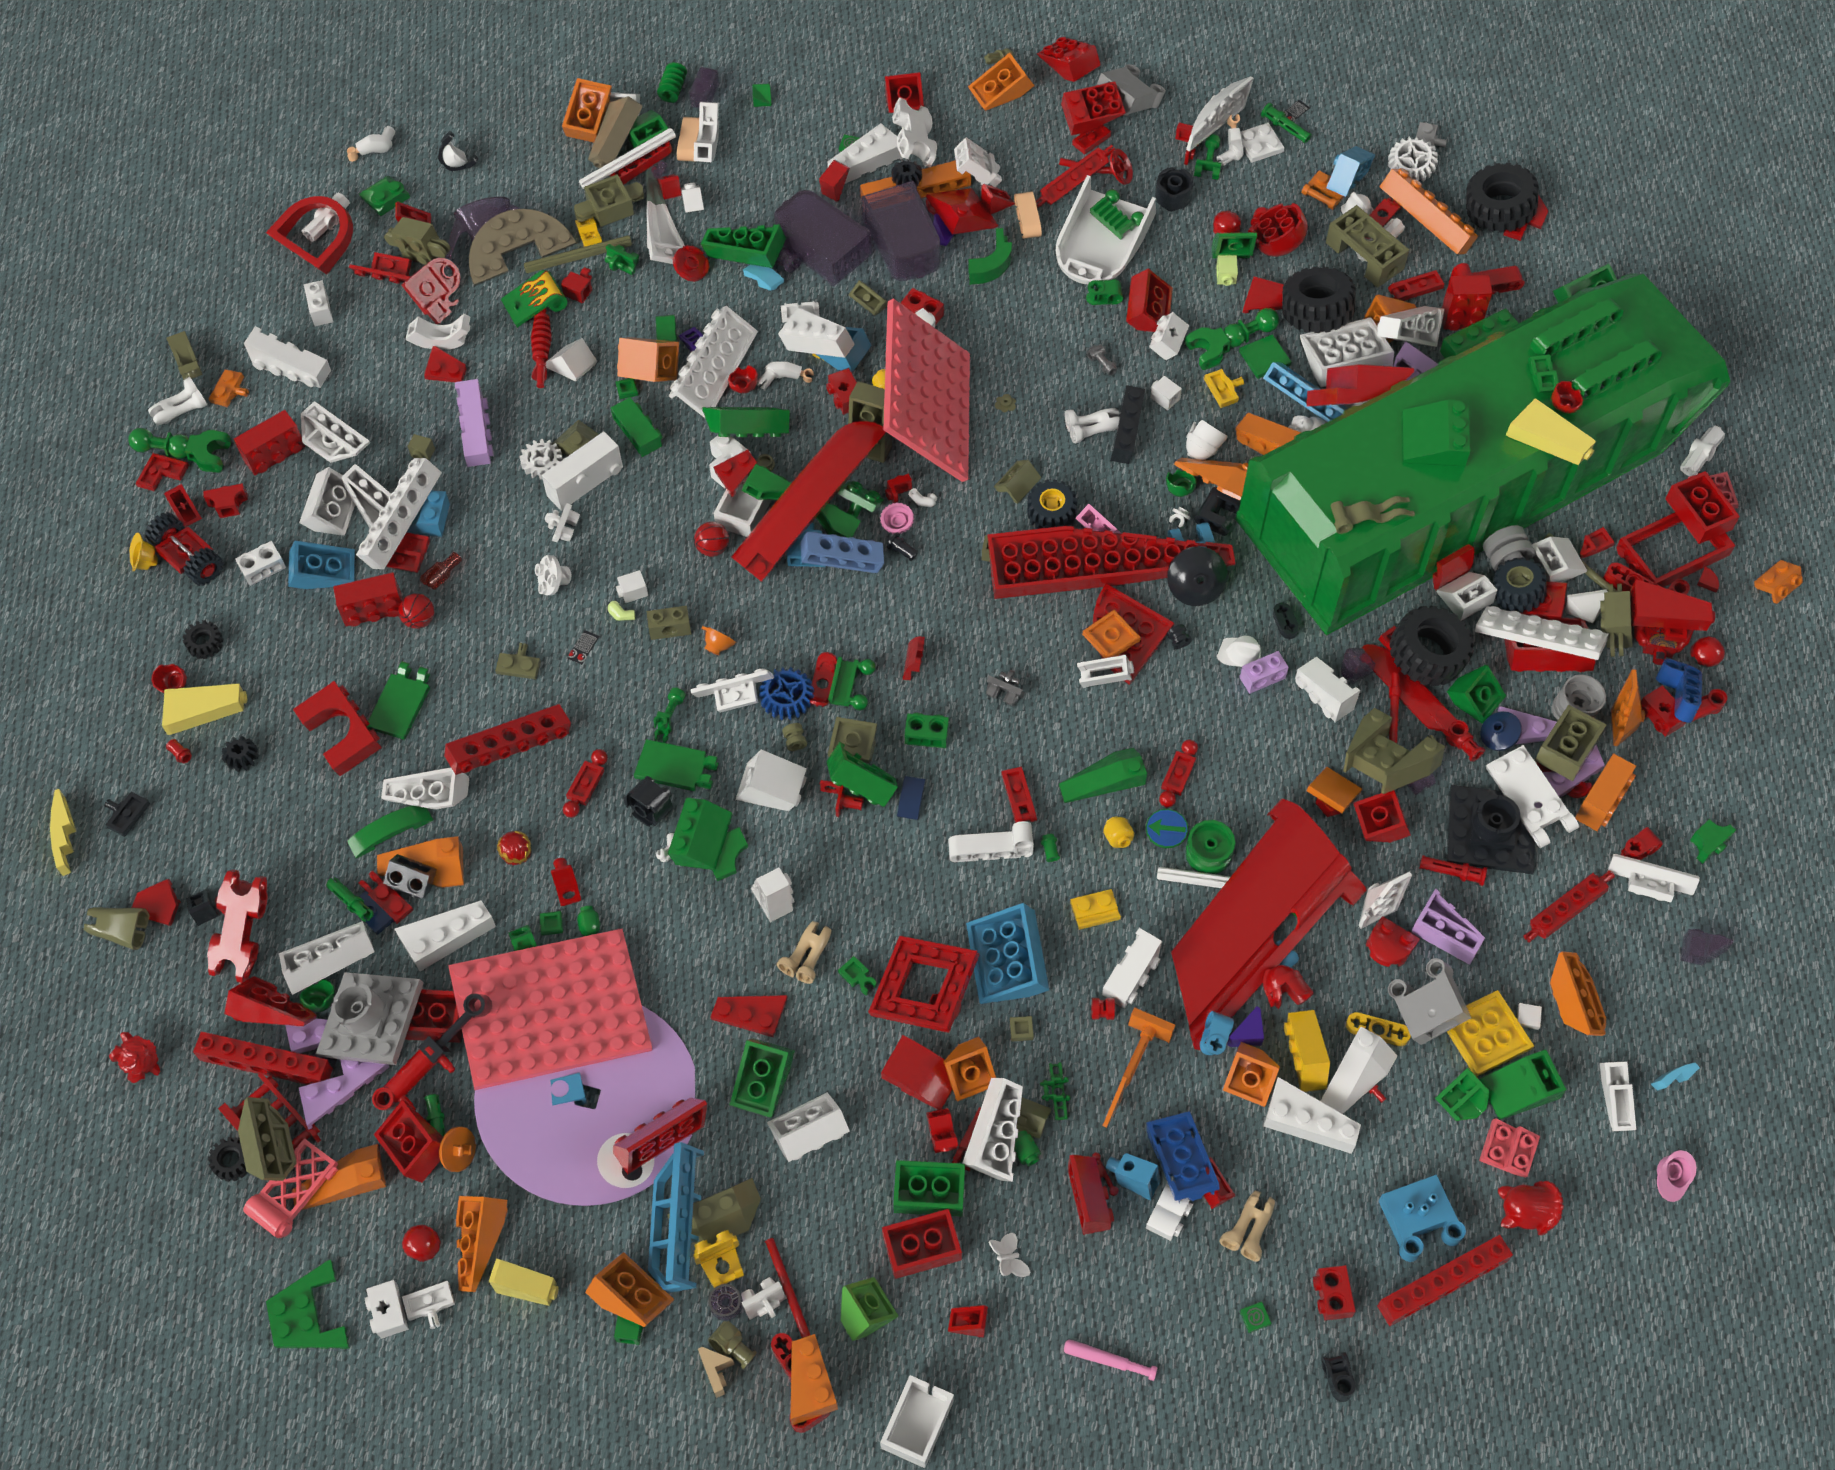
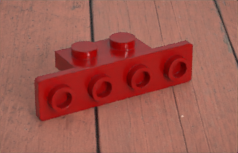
M374 252L371 268L351 264L349 268L358 276L365 277L366 274H369L377 280H383L384 277L389 278L390 282L400 284L401 281L405 282L411 277L409 272L412 260Z

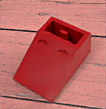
M1066 37L1058 38L1055 43L1045 46L1042 51L1037 53L1042 60L1065 80L1072 82L1077 81L1101 65L1096 46Z
M1115 81L1063 93L1061 105L1071 136L1089 132L1126 114Z

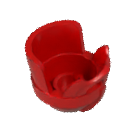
M1279 965L1265 971L1263 989L1270 1007L1275 1006L1279 1009L1282 1003L1281 995L1285 992L1297 1005L1303 1004L1313 995L1312 989L1298 970L1286 965Z

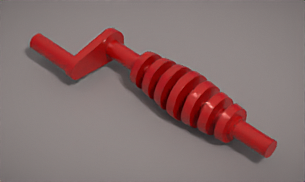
M546 308L535 315L531 331L532 359L536 362L532 371V379L537 381V388H544V382L547 379L546 361L548 360L552 341L550 317L546 314Z

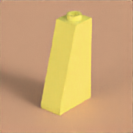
M1536 398L1511 422L1506 433L1512 439L1577 465L1584 459L1588 460L1595 451L1592 449L1596 442L1593 438Z
M240 684L165 689L162 727L167 735H172L243 711L244 704L247 703L246 691L242 690Z

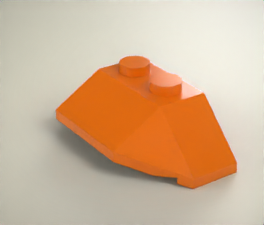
M1560 952L1550 984L1564 1024L1586 1035H1605L1606 1016L1591 975L1579 961L1580 957L1577 953Z

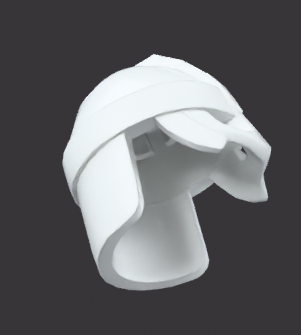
M1203 420L1197 426L1194 421L1186 436L1187 455L1197 460H1206L1218 452V449L1228 436Z

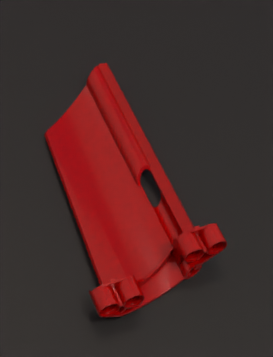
M1281 799L1267 814V816H1270L1275 821L1171 951L1194 1049L1200 1050V1041L1205 1029V1022L1211 1011L1232 1018L1263 983L1265 971L1271 970L1283 961L1339 896L1353 907L1367 891L1364 884L1351 871L1348 860L1339 853L1315 821L1299 805L1286 799ZM1290 913H1295L1297 916L1295 929L1280 945H1276L1273 940L1275 930Z

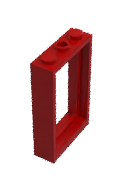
M1674 512L1620 538L1616 549L1618 555L1629 564V569L1665 587L1676 579H1682L1730 556L1735 544L1726 533L1712 538L1709 541L1716 550L1656 578L1632 546L1681 523V519Z

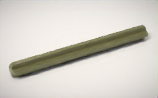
M629 235L525 262L524 269L526 273L535 272L606 253V246L608 244L613 246L620 245L624 248L632 245V241Z

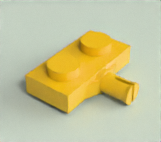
M1222 369L1204 376V380L1220 408L1238 402L1239 397L1234 387L1244 385L1242 377L1230 380Z

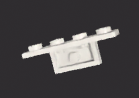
M757 669L752 674H738L733 679L723 678L716 680V683L699 684L696 686L697 688L691 689V694L696 697L715 694L717 711L724 712L759 703L755 683L773 679L774 675L769 670Z
M1613 854L1608 867L1611 873L1629 878L1628 891L1638 895L1653 897L1660 901L1672 902L1674 891L1694 895L1700 881L1699 876L1619 854Z

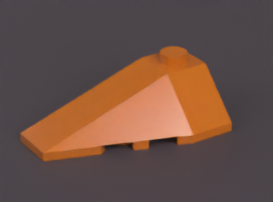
M1179 458L1175 461V466L1193 476H1202L1203 482L1206 484L1218 485L1217 490L1241 500L1248 463L1241 464L1191 458Z
M1635 669L1631 670L1611 709L1613 746L1620 745L1638 729L1641 722H1644L1645 711L1641 707L1638 677Z
M459 837L434 839L377 855L378 876L385 877L389 860L399 854L437 869L432 885L442 888L464 885L463 846ZM397 871V874L402 877V874Z
M459 1196L456 1227H461L462 1238L457 1240V1248L461 1249L463 1257L458 1262L459 1291L476 1292L504 1226L508 1200Z

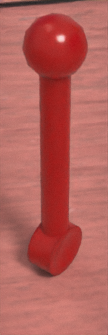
M1097 1152L1093 1153L1092 1157H1095L1097 1164L1102 1166L1103 1176L1110 1188L1109 1194L1116 1196L1119 1190L1116 1186H1113L1100 1160V1154Z

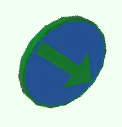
M1161 809L1154 812L1147 820L1146 834L1149 840L1158 847L1165 849L1175 848L1181 845L1187 837V821L1177 811Z

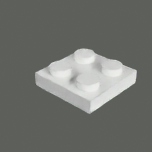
M1269 123L1241 131L1244 152L1251 163L1284 152V146Z

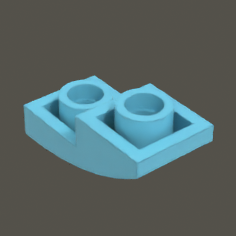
M750 264L743 269L744 276L757 280L758 286L772 291L784 283V279L771 268Z

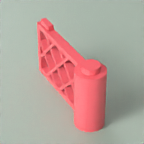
M305 1138L294 1150L297 1163L294 1166L296 1167V1177L285 1178L283 1181L270 1180L260 1193L252 1196L244 1206V1213L276 1238L286 1237L292 1231L293 1219L326 1179L330 1181L338 1171L336 1168L338 1163ZM306 1147L310 1148L311 1159L301 1160V1153ZM326 1160L330 1163L324 1171L317 1172L316 1162ZM312 1164V1174L301 1176V1166ZM312 1179V1186L308 1190L301 1191V1181ZM296 1182V1192L286 1194V1184ZM281 1185V1196L270 1197L268 1195L273 1187ZM297 1197V1204L291 1211L287 1210L286 1199Z

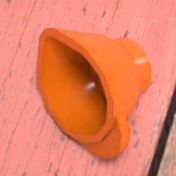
M702 626L701 628L706 631V646L704 649L719 656L721 651L727 650L737 643L730 637L710 627Z

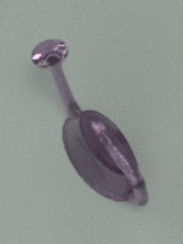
M507 197L484 198L460 207L454 212L456 220L448 241L451 249L445 258L452 261V253L461 233L467 232L473 242L478 231L491 218L500 213L520 208L510 204V199Z

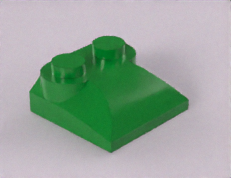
M389 175L359 194L380 217L395 208L397 201L403 203L410 198L409 193L404 189V185L401 182L395 181Z

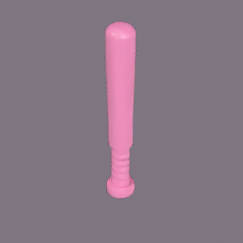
M1069 1339L1065 1342L1064 1352L1066 1354L1123 1371H1133L1148 1376V1379L1152 1381L1155 1379L1156 1366H1143L1131 1362L1127 1358Z

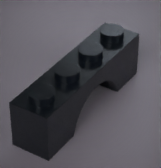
M1126 385L1110 461L1130 463L1134 451L1145 389Z

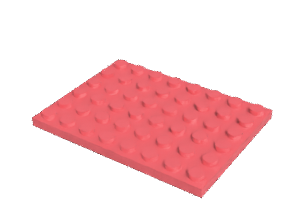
M893 298L888 301L883 430L950 475L964 482L968 480L970 353Z
M623 929L448 965L459 1018L465 1013L463 1007L464 1000L470 994L487 995L492 1001V1009L489 1014L483 1017H472L461 1028L474 1090L652 1051ZM479 999L475 1002L474 1005L476 1011H478L481 1008V1002Z

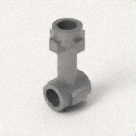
M1101 344L1090 347L1087 351L1088 358L1091 361L1097 359L1103 366L1102 371L1104 373H1107L1109 376L1114 375L1118 369L1116 367L1117 364L1106 359L1104 356L1106 354L1105 348Z

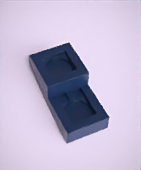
M904 777L897 817L918 820L926 779Z

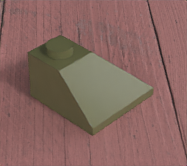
M577 420L552 445L556 443L558 449H561V452L568 457L599 434L580 420Z

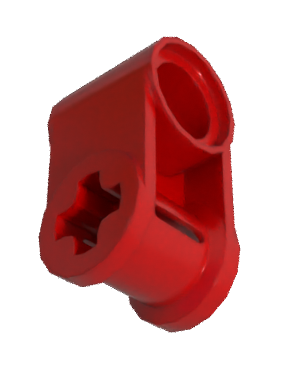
M1646 827L1626 842L1625 848L1621 851L1620 855L1642 860L1660 849L1663 842L1649 827Z

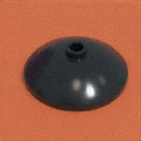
M1203 546L1190 547L1178 553L1171 561L1167 571V583L1171 593L1177 600L1190 606H1203L1217 599L1223 592L1228 577L1227 568L1221 556L1214 550ZM1203 577V581L1198 583L1197 578Z

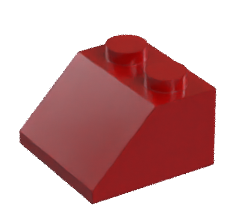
M1395 790L1385 794L1380 793L1353 803L1366 841L1391 843L1411 836Z

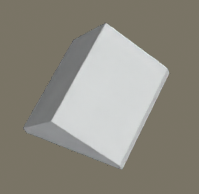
M583 338L563 347L546 362V367L571 380L577 381L595 366L597 360Z

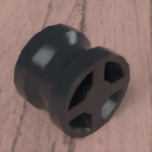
M1183 624L1176 625L1167 632V636L1173 641L1172 646L1176 650L1189 645L1192 641L1191 636L1186 633L1187 629Z

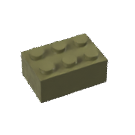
M1568 705L1542 744L1535 762L1574 781L1600 740L1606 724Z

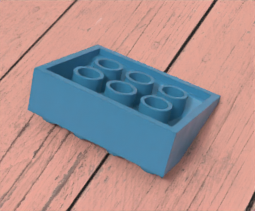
M1021 903L966 923L970 949L979 953L974 973L980 1004L1026 998L1049 991L1035 910L1025 903Z

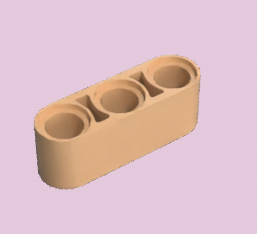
M683 117L677 146L678 161L696 162L694 161V142L698 138L699 118Z
M1034 193L1014 194V203L1017 206L1016 212L1018 220H1020L1021 234H1023L1022 238L1041 237V223Z

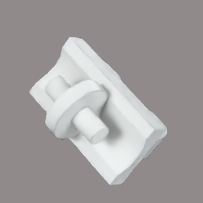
M566 503L561 517L558 516V510H554L553 513H547L545 516L549 529L557 526L552 538L554 542H558L559 539L569 542L571 540L574 529L564 526L565 522L576 526L580 516L577 512L570 510L571 504Z
M768 1277L760 1284L763 1290L755 1294L752 1289L741 1293L743 1300L741 1303L749 1320L758 1315L761 1317L766 1313L771 1318L776 1316L773 1309L780 1306V1302L787 1299L779 1281L775 1282L771 1277Z

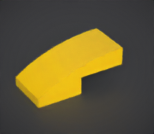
M594 218L583 222L575 220L584 247L602 242Z

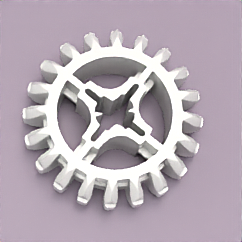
M1409 136L1407 141L1402 138L1400 143L1396 142L1395 146L1392 147L1388 155V167L1391 169L1403 168L1409 172V177L1424 182L1426 177L1430 178L1432 173L1435 172L1438 165V154L1435 152V146H1431V142L1425 143L1424 138L1418 140L1417 136L1412 140Z

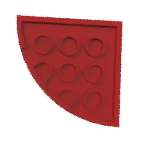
M1105 584L1096 601L1093 624L1115 610L1140 636L1139 642L1119 655H1126L1128 660L1133 662L1134 673H1131L1132 680H1124V682L1130 685L1166 638L1167 632L1174 627V622L1112 586ZM1122 667L1111 669L1115 674L1123 672Z

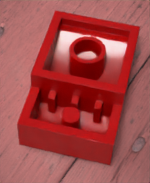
M902 1035L881 1071V1078L901 1088L902 1092L941 1110L953 1090L944 1059L921 1044Z

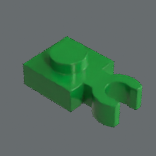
M855 956L838 969V973L853 988L859 984L860 990L864 995L869 994L865 985L871 984L874 988L877 987L874 978L866 977L869 974V970Z

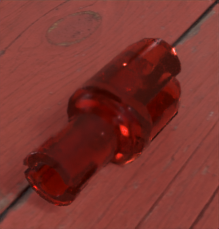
M452 552L443 562H436L420 577V582L436 590L451 576L450 571L462 562V558L456 552Z

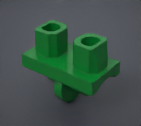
M608 244L606 246L605 262L610 264L609 268L613 271L620 269L633 275L635 267L639 263V255L634 252L631 254L625 252L624 247L620 245L613 246Z

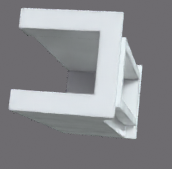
M1126 655L1077 663V667L1081 671L1079 683L1083 688L1132 680L1131 673H1134L1133 662L1129 661ZM1122 667L1123 670L1121 673L1091 678V672Z

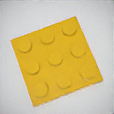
M1498 990L1466 1005L1472 1018L1447 1031L1467 1065L1476 1076L1534 1048L1533 1043Z

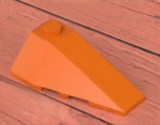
M375 1144L354 1150L338 1160L336 1167L338 1171L330 1181L327 1179L324 1181L302 1210L386 1187L379 1145ZM312 1179L301 1183V1191L308 1190L312 1186ZM296 1187L292 1189V1193L296 1192ZM297 1197L293 1198L294 1206L297 1204Z

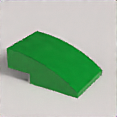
M1216 233L1212 242V258H1218V255H1237V258H1250L1253 255L1257 233Z

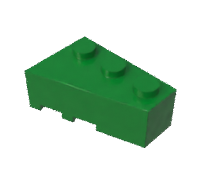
M839 742L827 760L831 781L837 786H845L856 796L862 795L866 797L873 805L879 804L885 807L898 788L896 779L875 764L871 766L861 761L860 758L862 756L856 752L855 755H852L844 749L845 744Z

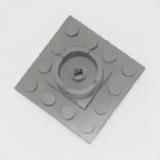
M344 972L316 1054L322 1058L396 1065L424 982L415 978Z

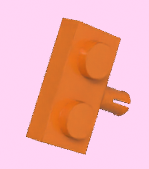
M225 369L209 397L210 403L228 407L236 395L247 397L249 390L240 388V384L244 379L243 374Z

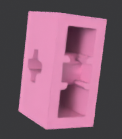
M1090 504L1075 518L1085 528H1091L1093 531L1104 532V530L1113 531L1112 533L1122 534Z

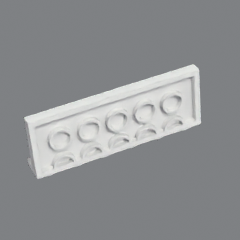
M727 306L714 311L711 316V323H708L703 329V337H700L695 343V351L689 354L687 357L688 363L679 371L680 377L670 387L669 397L671 399L675 396L679 397L704 418L702 407H716L729 384L728 377L730 373L734 372L739 366L758 332Z

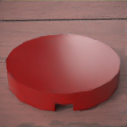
M686 245L679 248L674 254L673 267L682 278L695 282L701 280L708 273L709 260L707 257L705 258L704 253L697 247Z

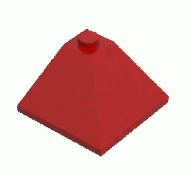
M972 188L926 195V198L952 235L998 227L997 222Z

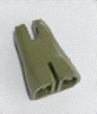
M93 907L87 910L86 915L97 918L96 924H84L83 930L87 933L133 950H138L142 946L145 932L136 930V927H147L149 913L146 909Z

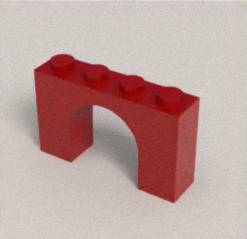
M333 681L293 710L309 731L317 728L332 717L346 716L349 718L350 728L346 737L323 753L331 768L341 776L382 747L378 743V740H380L378 734L374 729L370 731L367 727L370 725L367 718L363 714L360 716L357 712L360 708L353 699L351 701L348 699L347 696L350 695L344 685L339 686Z

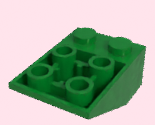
M1546 1049L1523 1057L1479 1079L1490 1090L1489 1101L1499 1120L1559 1100L1566 1091Z

